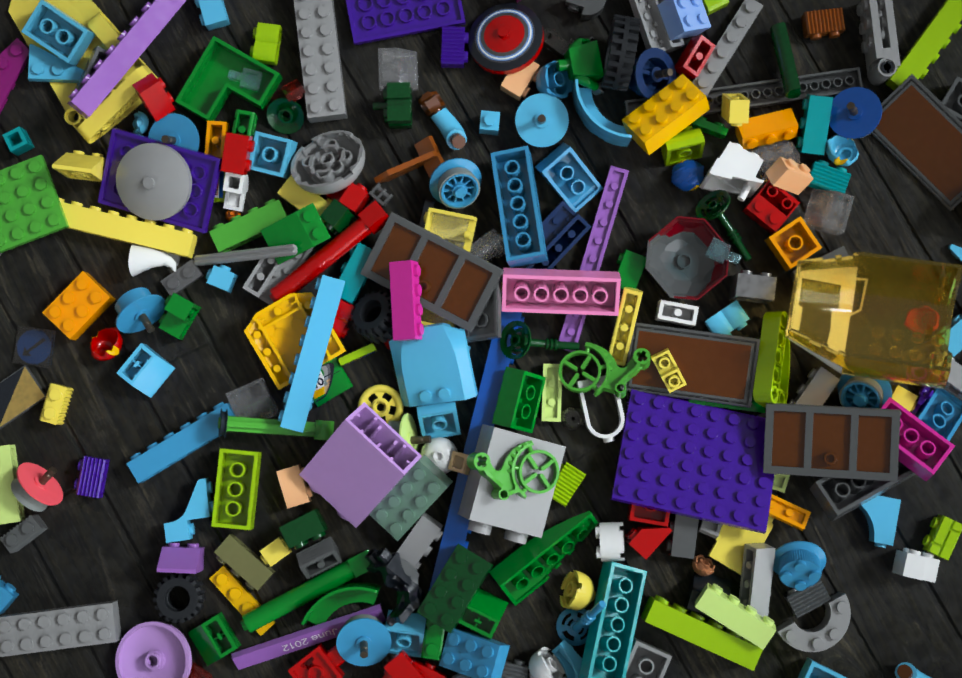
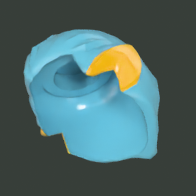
M835 135L827 140L825 151L828 158L835 165L850 166L858 159L859 152L853 139Z

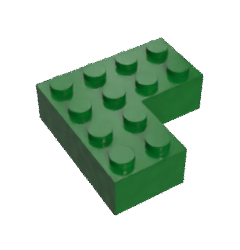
M213 36L175 102L181 108L206 122L215 121L231 93L264 111L283 78L279 72Z

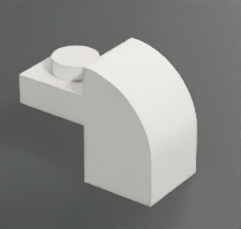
M225 172L223 191H226L224 209L243 212L246 192H248L249 186L248 175Z

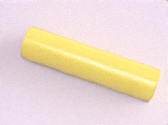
M624 287L619 314L609 348V353L613 356L617 365L624 367L643 291L630 287Z

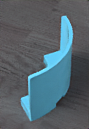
M575 79L572 89L573 102L576 112L585 127L592 134H595L607 143L628 147L632 135L626 133L624 126L617 125L606 119L594 103L592 90L579 88L578 79Z

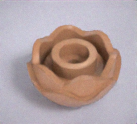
M701 554L694 557L692 566L697 574L709 576L714 573L715 565H713L710 558H704Z

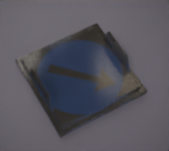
M18 325L12 363L50 368L56 331Z

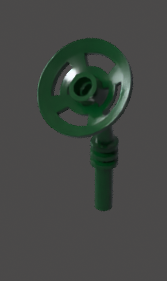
M715 190L708 193L696 206L695 213L697 217L704 218L707 221L718 218L728 233L726 236L730 237V241L732 240L731 244L736 246L745 262L749 261L752 258L743 245L742 238L738 237L739 233H736L737 230L733 229L723 213L730 204L731 198L729 193L725 190Z
M522 321L508 323L502 331V338H500L501 350L510 359L523 357L528 352L530 346L543 347L545 350H548V348L550 350L553 348L554 350H579V343L557 341V339L553 341V339L549 340L548 338L546 340L531 339L530 329ZM521 326V327H523V330H522V329H515V330H514V327ZM511 335V346L507 347V337ZM513 351H514V352H521L520 354H517V355L512 354Z

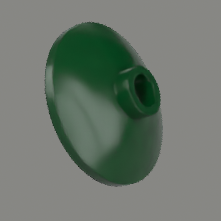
M278 98L269 105L267 120L277 132L292 134L302 127L304 112L296 101L289 98ZM284 111L289 112L290 115H285Z

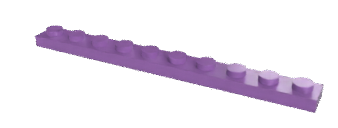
M610 166L580 270L600 271L628 177V170ZM566 314L558 341L578 343L586 315ZM562 349V350H565V351H568V352L576 351V350Z

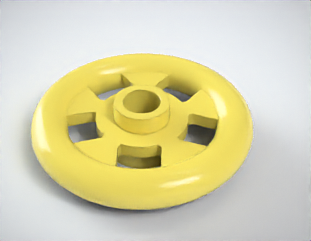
M379 384L371 386L359 398L358 407L365 402L380 417L385 416L387 424L390 420L399 421L402 417L404 406L401 396L394 388L388 385ZM375 393L378 398L371 403L368 398ZM384 393L392 397L389 402L382 398ZM379 404L384 405L383 411L377 409ZM390 406L396 407L394 415L389 414Z

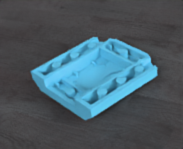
M447 323L424 325L422 340L393 341L392 338L389 341L403 406L414 407L461 401L477 396L478 392L465 329H458Z

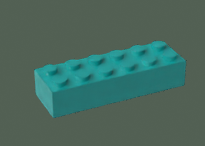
M613 561L603 562L594 606L602 600L606 603V607L596 615V619L589 625L578 678H626L647 571Z

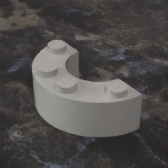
M839 591L830 596L831 601L824 604L825 616L818 626L811 629H801L795 622L789 619L778 625L775 633L784 642L801 651L820 652L827 650L837 644L848 629L851 617L849 600L845 593Z

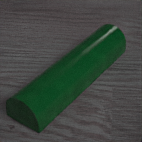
M784 22L777 23L770 28V33L785 96L789 99L800 97L801 86L786 24Z

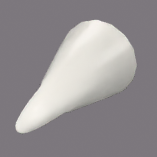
M131 245L128 260L131 276L134 277L151 268L167 266L174 272L176 271L175 260L165 252L145 246Z

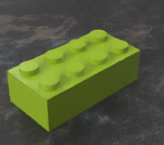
M220 448L211 527L241 530L254 529L262 452Z

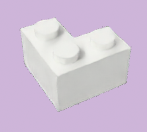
M903 548V551L896 550L892 572L905 577L935 583L940 560L934 559V554L922 552L921 555V551Z

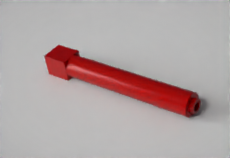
M375 200L358 214L359 218L270 289L271 294L269 297L272 301L276 302L290 293H298L370 233L375 235L380 231L389 216Z

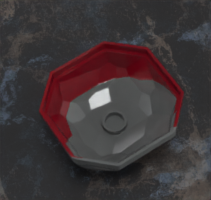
M677 216L647 241L645 269L669 298L697 301L728 276L730 248L706 219Z

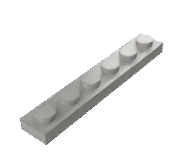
M744 0L699 76L694 79L693 84L706 97L762 10L763 5L755 0Z

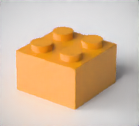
M801 216L764 240L785 271L792 269L822 248Z

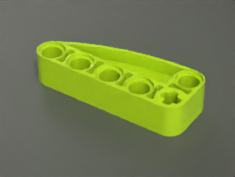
M785 311L765 312L763 317L753 398L756 403L764 408L766 403L787 404L790 375V340L787 339L789 335V319Z

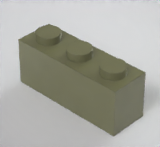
M233 533L229 534L214 551L217 555L216 559L224 565L228 564L231 567L230 571L238 578L241 576L246 580L245 584L251 590H260L276 572L269 565H265L261 558Z

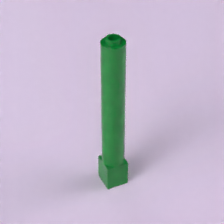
M364 550L339 565L245 613L240 621L245 631L249 630L252 633L368 572L367 567L370 563L365 556L369 550Z

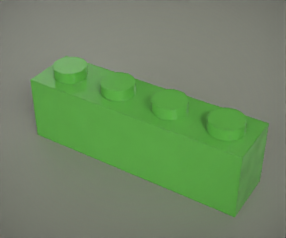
M279 199L269 200L265 203V206L259 209L254 207L248 210V214L242 217L237 215L231 218L229 223L215 225L209 233L218 252H229L263 236L260 230L288 216L282 202Z

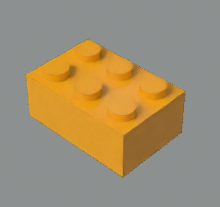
M82 271L42 313L69 339L77 340L116 299L89 273Z

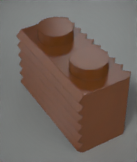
M842 7L806 11L801 16L804 38H810L811 41L819 40L822 38L821 36L837 38L845 31Z

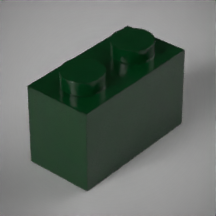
M336 199L330 203L320 216L325 221V227L335 236L357 220L352 212Z

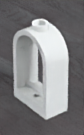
M606 375L601 376L600 381L597 384L598 388L604 382ZM588 379L576 382L577 388H585L592 384ZM578 393L588 431L595 437L603 438L604 443L615 441L614 436L622 430L625 421L621 399L617 398L614 394L619 416L618 426L613 432L604 435L592 428L584 393Z

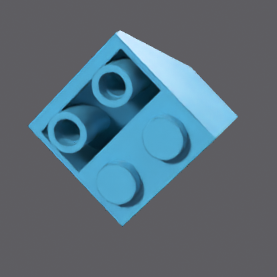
M140 343L118 370L117 374L130 385L152 398L175 370V367L147 344Z

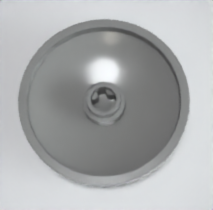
M145 143L132 148L121 159L116 173V187L122 202L133 214L146 220H163L176 215L187 204L192 191V176L185 159L175 149L161 143Z

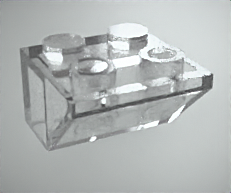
M812 189L804 222L809 228L836 236L842 235L845 232L855 196L832 190Z
M259 378L226 393L230 406L236 416L269 419L280 414L264 378Z

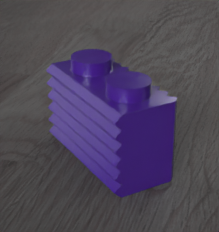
M442 26V68H464V63H468V51H465V44H468L469 32H465V27Z
M83 456V459L79 460L78 470L80 475L74 483L77 495L103 498L109 459Z

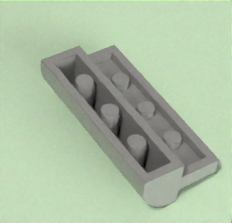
M629 0L635 18H640V33L646 49L659 48L666 53H670L685 45L683 38L671 41L669 39L657 6L664 0Z
M314 247L279 265L275 258L260 259L242 288L271 305L274 302L269 297L271 294L270 289L304 263Z

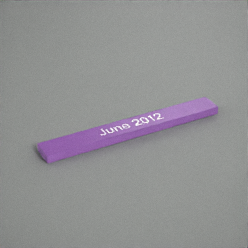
M380 604L231 653L232 660L238 670L336 638L345 623L356 615H372L381 622L386 621Z

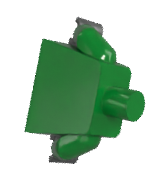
M593 37L578 38L569 45L568 50L564 54L565 59L556 61L557 71H567L569 80L575 81V79H578V84L591 89L594 95L603 94L604 91L600 88L602 82H597L604 76L597 40L592 41L594 40Z

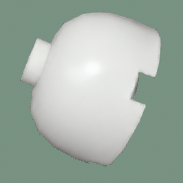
M437 437L432 438L431 443H425L420 454L422 457L424 455L427 456L440 470L447 474L452 471L448 470L452 452H458V450L449 439Z
M542 647L531 656L529 660L530 678L566 677H563L565 671L554 654L552 657L548 652L551 649L548 647Z

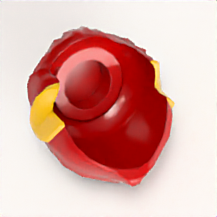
M118 328L101 329L96 337H92L90 351L94 359L107 361L119 354L123 340Z

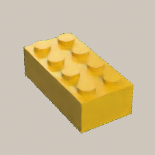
M682 74L623 118L622 122L626 133L632 135V139L650 155L709 111L710 108L706 95Z

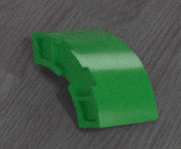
M368 582L343 584L324 594L307 612L301 625L304 626L307 621L317 625L324 623L334 611L350 603L364 602L374 605L381 586Z

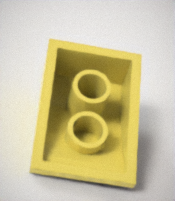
M73 150V153L66 152L52 164V168L70 179L102 182L106 158L103 157V154L92 153L91 156L85 155V152Z

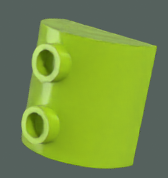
M687 126L682 132H679L661 146L665 167L677 164L682 160L702 158L705 139L700 128L693 129L692 126Z

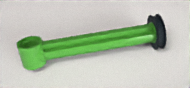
M222 408L220 417H218L219 438L220 435H224L225 438L228 431L313 437L317 440H328L334 433V421H306L304 431L301 433L280 427L281 422L278 419L228 416V410L226 409V412H223Z

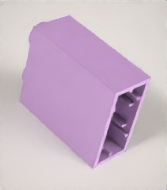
M364 402L341 423L299 475L308 483L313 492L320 494L336 509L342 519L349 521L357 528L419 461L422 455Z

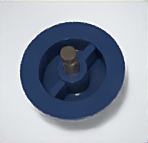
M649 48L643 51L635 59L629 88L636 95L649 100L676 79V70L671 57L659 48Z

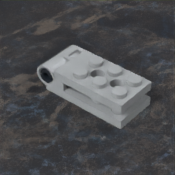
M861 0L857 5V15L860 16L861 21L859 33L863 37L861 50L862 53H865L868 80L871 84L878 86L888 80L896 72L897 68L901 66L893 1Z

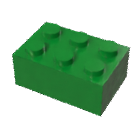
M506 367L492 424L533 433L546 377Z

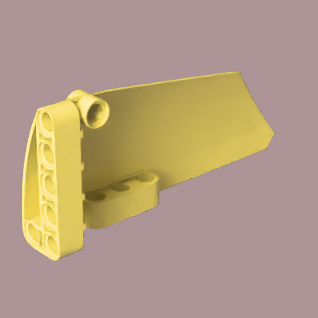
M11 0L8 12L27 45L33 44L55 55L21 32L40 0ZM45 0L95 33L94 39L77 64V67L84 70L95 47L99 46L107 50L112 44L116 46L119 42L117 38L121 32L92 0ZM139 57L87 119L67 104L70 101L68 96L76 88L77 83H49L65 110V121L73 125L80 135L91 144L109 132L142 104L132 85L153 72ZM76 113H78L77 121L74 120V115Z

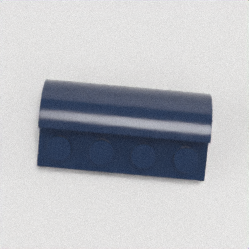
M562 200L542 221L548 261L520 267L552 269L591 226Z

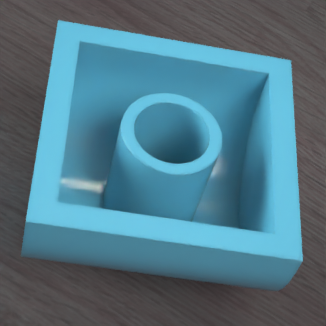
M455 401L417 407L422 436L430 435L432 439L461 435Z

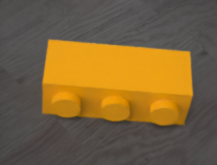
M792 108L751 117L748 123H742V126H735V134L739 144L746 150L795 138L798 134L799 125Z

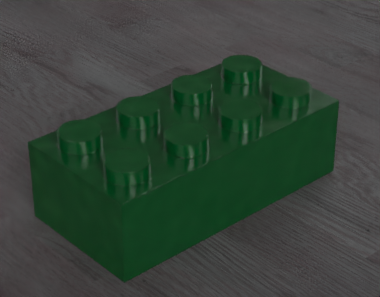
M458 544L417 613L447 632L453 633L493 564Z

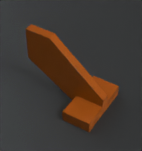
M427 136L414 144L419 157L386 170L374 178L375 182H389L423 165L430 178L433 171L444 162L433 136Z

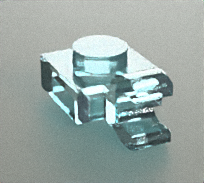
M243 68L242 73L229 70V80L240 82V88L259 92L263 72Z
M713 237L704 255L721 264L726 259L736 265L742 257L737 253L730 252L731 245Z

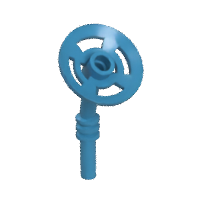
M601 600L591 610L565 609L561 612L556 622V630L561 640L565 639L572 646L585 644L587 636L582 640L580 638L585 635L589 625L596 619V615L606 607V603ZM578 612L583 614L581 618L577 617ZM569 613H571V616L566 619V621H565V623H564V625H563V624H562V621H563L564 617H565L566 615H568ZM571 619H573V621L570 623V626H568V622ZM567 631L571 636H574V641L566 638L562 632Z

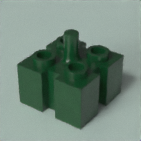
M410 82L387 83V89H383V99L385 102H374L373 110H384L385 123L389 124L390 129L412 128V90Z

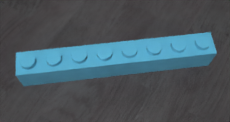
M322 275V278H317L315 289L318 290L317 296L312 297L309 307L313 309L311 316L307 315L304 327H307L306 335H301L299 342L302 350L300 354H296L294 365H297L295 373L291 372L288 382L292 384L290 392L286 391L283 400L286 403L284 411H280L278 421L281 422L280 427L301 433L304 431L344 289L345 281L326 275Z

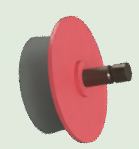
M29 462L18 466L16 471L17 478L12 481L11 489L16 499L30 510L42 512L48 505H58L63 499L62 488L53 477L57 473L55 467L51 466L46 470L37 464Z

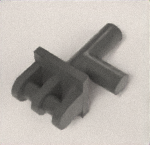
M378 183L369 192L373 199L367 206L376 200L378 204L380 203L386 207L393 195H389L387 189H383L381 184Z

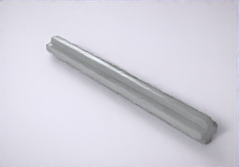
M288 244L196 255L194 257V264L205 266L292 256L298 253L297 245Z

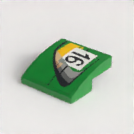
M337 357L324 363L321 367L313 396L317 407L322 406L353 387Z

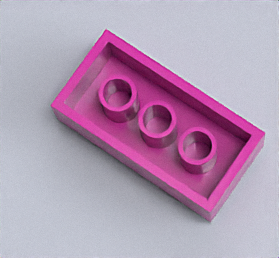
M889 397L881 409H899L901 411L898 461L924 481H927L935 474L955 445Z

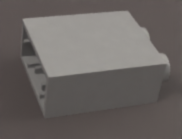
M482 424L475 452L486 453L490 457V463L494 469L499 470L504 459L514 447L532 440L534 444L532 449L544 450L552 454L558 462L560 471L566 447ZM527 448L519 455L515 465H517L520 458L528 452ZM535 453L531 457L537 464L538 469H532L528 461L525 460L522 467V476L525 479L531 473H537V476L527 483V486L533 490H542L545 487L538 478V474H543L550 484L554 475V469L551 464L544 471H540L539 467L548 461L549 458L544 454ZM470 469L458 515L470 520L468 530L490 535L492 526L505 529L504 539L520 544H526L528 535L542 538L555 486L550 491L542 494L526 491L527 497L525 499L515 493L509 495L507 500H496L491 496V492L494 489L491 483L481 476L477 470ZM515 470V479H516V482H517L519 488L522 490L523 487L520 485V483H519V481H518V479H517V474H516V470Z

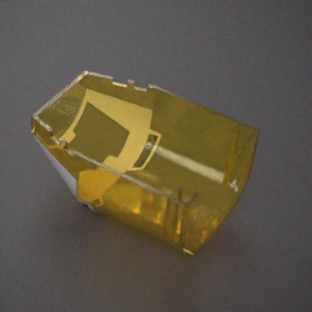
M855 252L853 256L846 257L835 255V258L823 260V257L797 261L785 337L842 375L944 390L951 370L952 353H948L952 315L961 282L962 265L866 252Z

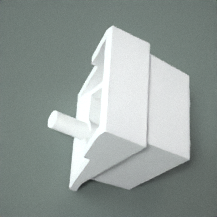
M729 142L719 158L716 159L708 170L699 188L708 191L725 190L729 193L737 194V199L744 202L746 197L751 198L764 182V180L756 177L764 160L758 154L743 149L740 144Z

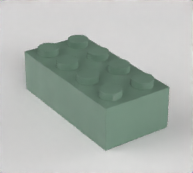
M424 455L369 515L398 541L453 481Z

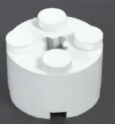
M601 522L599 526L595 527L596 539H600V546L596 547L597 558H601V562L625 561V557H621V553L625 552L624 530H620V526L624 525L623 522Z

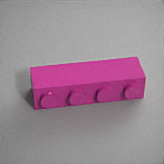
M413 260L389 262L393 341L422 340L424 326L421 323L423 307L420 304V296L422 294V287L419 284V276L421 275L420 265L417 261Z

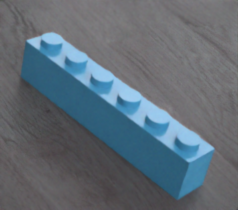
M221 402L213 407L214 411L209 414L207 412L202 413L196 417V422L192 424L188 422L181 426V431L174 434V432H171L163 437V442L159 444L155 442L147 447L148 451L143 454L138 452L131 456V461L126 464L138 483L145 482L219 437L218 417H220L221 408L223 412H226V409L228 410V416H237L230 403L224 404Z

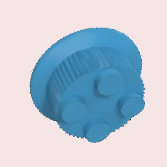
M789 542L775 550L773 570L779 575V579L784 585L798 591H803L807 587L813 586L821 578L822 570L826 565V555L818 545L811 542Z

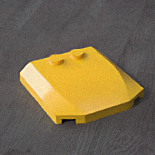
M312 292L290 293L257 312L244 330L278 390L289 385L291 372L295 373L297 365H294L296 354H300L302 350L299 342L301 335H306L307 327H304L307 315L311 316L313 310L309 308L312 297H315ZM333 328L323 364L346 351Z

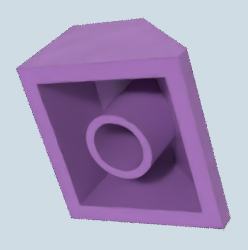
M169 542L168 545L163 546L161 549L157 572L197 574L203 571L205 547H199V543H187V546H180V542Z

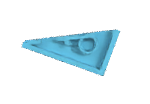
M29 44V81L78 83L84 71L83 69L69 64L33 44Z

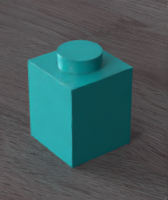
M20 126L2 135L10 152L17 156L35 148L27 131Z

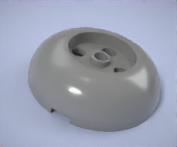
M335 130L312 138L310 144L305 148L302 146L296 152L291 162L292 177L302 189L318 195L332 194L348 187L357 179L364 167L365 150L361 140L355 137L353 133Z

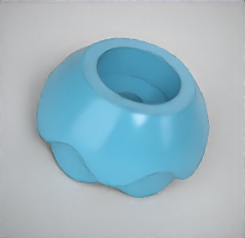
M138 111V113L134 114L135 120L132 123L134 127L133 133L142 135L148 130L149 119L145 113Z

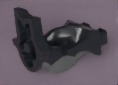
M386 547L381 548L379 551L371 549L365 556L370 563L367 570L372 573H381L385 586L395 589L398 593L397 605L387 617V624L389 626H393L398 622L403 624L411 613L421 606L425 595L424 590L418 584L419 573L408 561L400 558L398 552L390 553Z

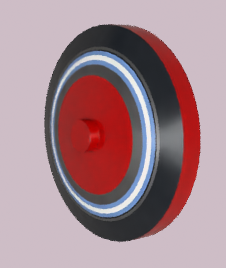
M516 3L495 5L484 11L473 23L468 38L469 50L475 62L490 73L501 75L516 73L528 67L538 57L544 43V31L540 19L528 7Z

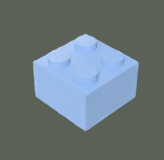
M664 0L657 5L670 41L697 36L711 27L702 0Z

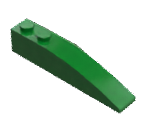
M590 511L572 517L544 531L542 538L534 537L519 547L489 571V573L516 606L550 578L548 574L554 568L558 569L562 564L560 561L566 554L570 555L575 550V544L578 541L582 542L599 523Z

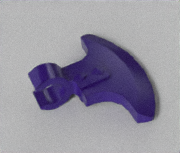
M932 383L921 387L919 391L920 396L915 409L912 411L913 415H916L926 399H931L934 393L933 390L929 391Z

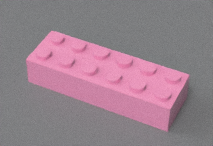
M503 268L502 312L618 316L621 285L619 272Z

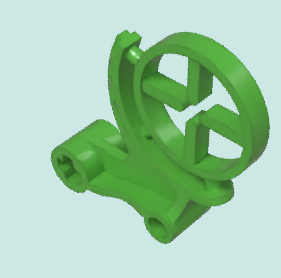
M586 342L585 351H573L562 359L558 372L561 383L569 391L585 393L593 389L595 397L605 391L613 393L617 398L621 399L626 396V383L636 376L640 370H645L650 366V352L645 348L637 349L634 351L633 357L627 366L620 368L606 349ZM590 350L596 352L605 364L600 365L598 359L589 353ZM574 356H587L581 365L582 371L585 370L591 359L598 367L597 378L584 371L582 372V376L592 382L588 387H573L579 378V373L574 375L569 384L562 377L564 365L575 372L578 371L575 365L567 361ZM645 357V361L643 359L641 362L638 361V358ZM606 369L604 382L598 388L597 384L601 378V370Z
M532 440L514 447L504 459L499 470L494 469L490 463V457L484 452H473L467 457L468 467L472 470H477L481 476L491 483L494 488L491 496L496 500H507L509 495L515 493L525 499L527 497L526 491L536 494L546 493L556 485L559 478V465L555 457L544 450H533L532 445L534 444ZM527 448L528 452L525 453L520 458L518 464L515 465L519 455ZM535 453L544 454L549 458L548 461L539 467L540 471H544L551 464L554 469V475L550 484L543 474H538V478L545 487L542 490H533L527 486V483L534 479L537 473H531L525 479L522 476V467L525 460L528 461L532 469H538L537 464L531 457ZM515 470H516V474H517V479H518L520 485L523 487L522 490L519 488V486H518V484H517V482H516V479H515Z

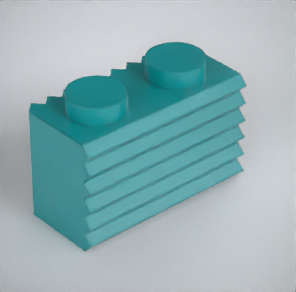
M818 160V162L815 161L811 165L810 174L813 180L809 183L808 187L841 198L845 194L851 174L847 173V169L837 166L833 168L829 166L828 162Z

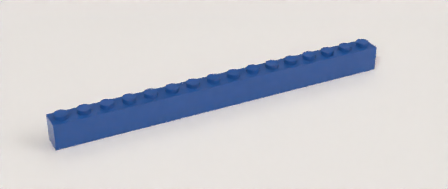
M501 306V334L508 323L512 321L524 322L525 317L521 316L522 312H502ZM511 335L507 337V347L511 346ZM500 338L491 340L464 454L470 455L475 452L482 424L494 427V424H492L493 414L496 409L503 374L506 367L514 363V359L507 358L503 354L500 347ZM458 473L429 591L456 546L460 544L468 548L469 541L465 540L467 533L471 534L472 532L467 529L470 520L458 515L468 475Z

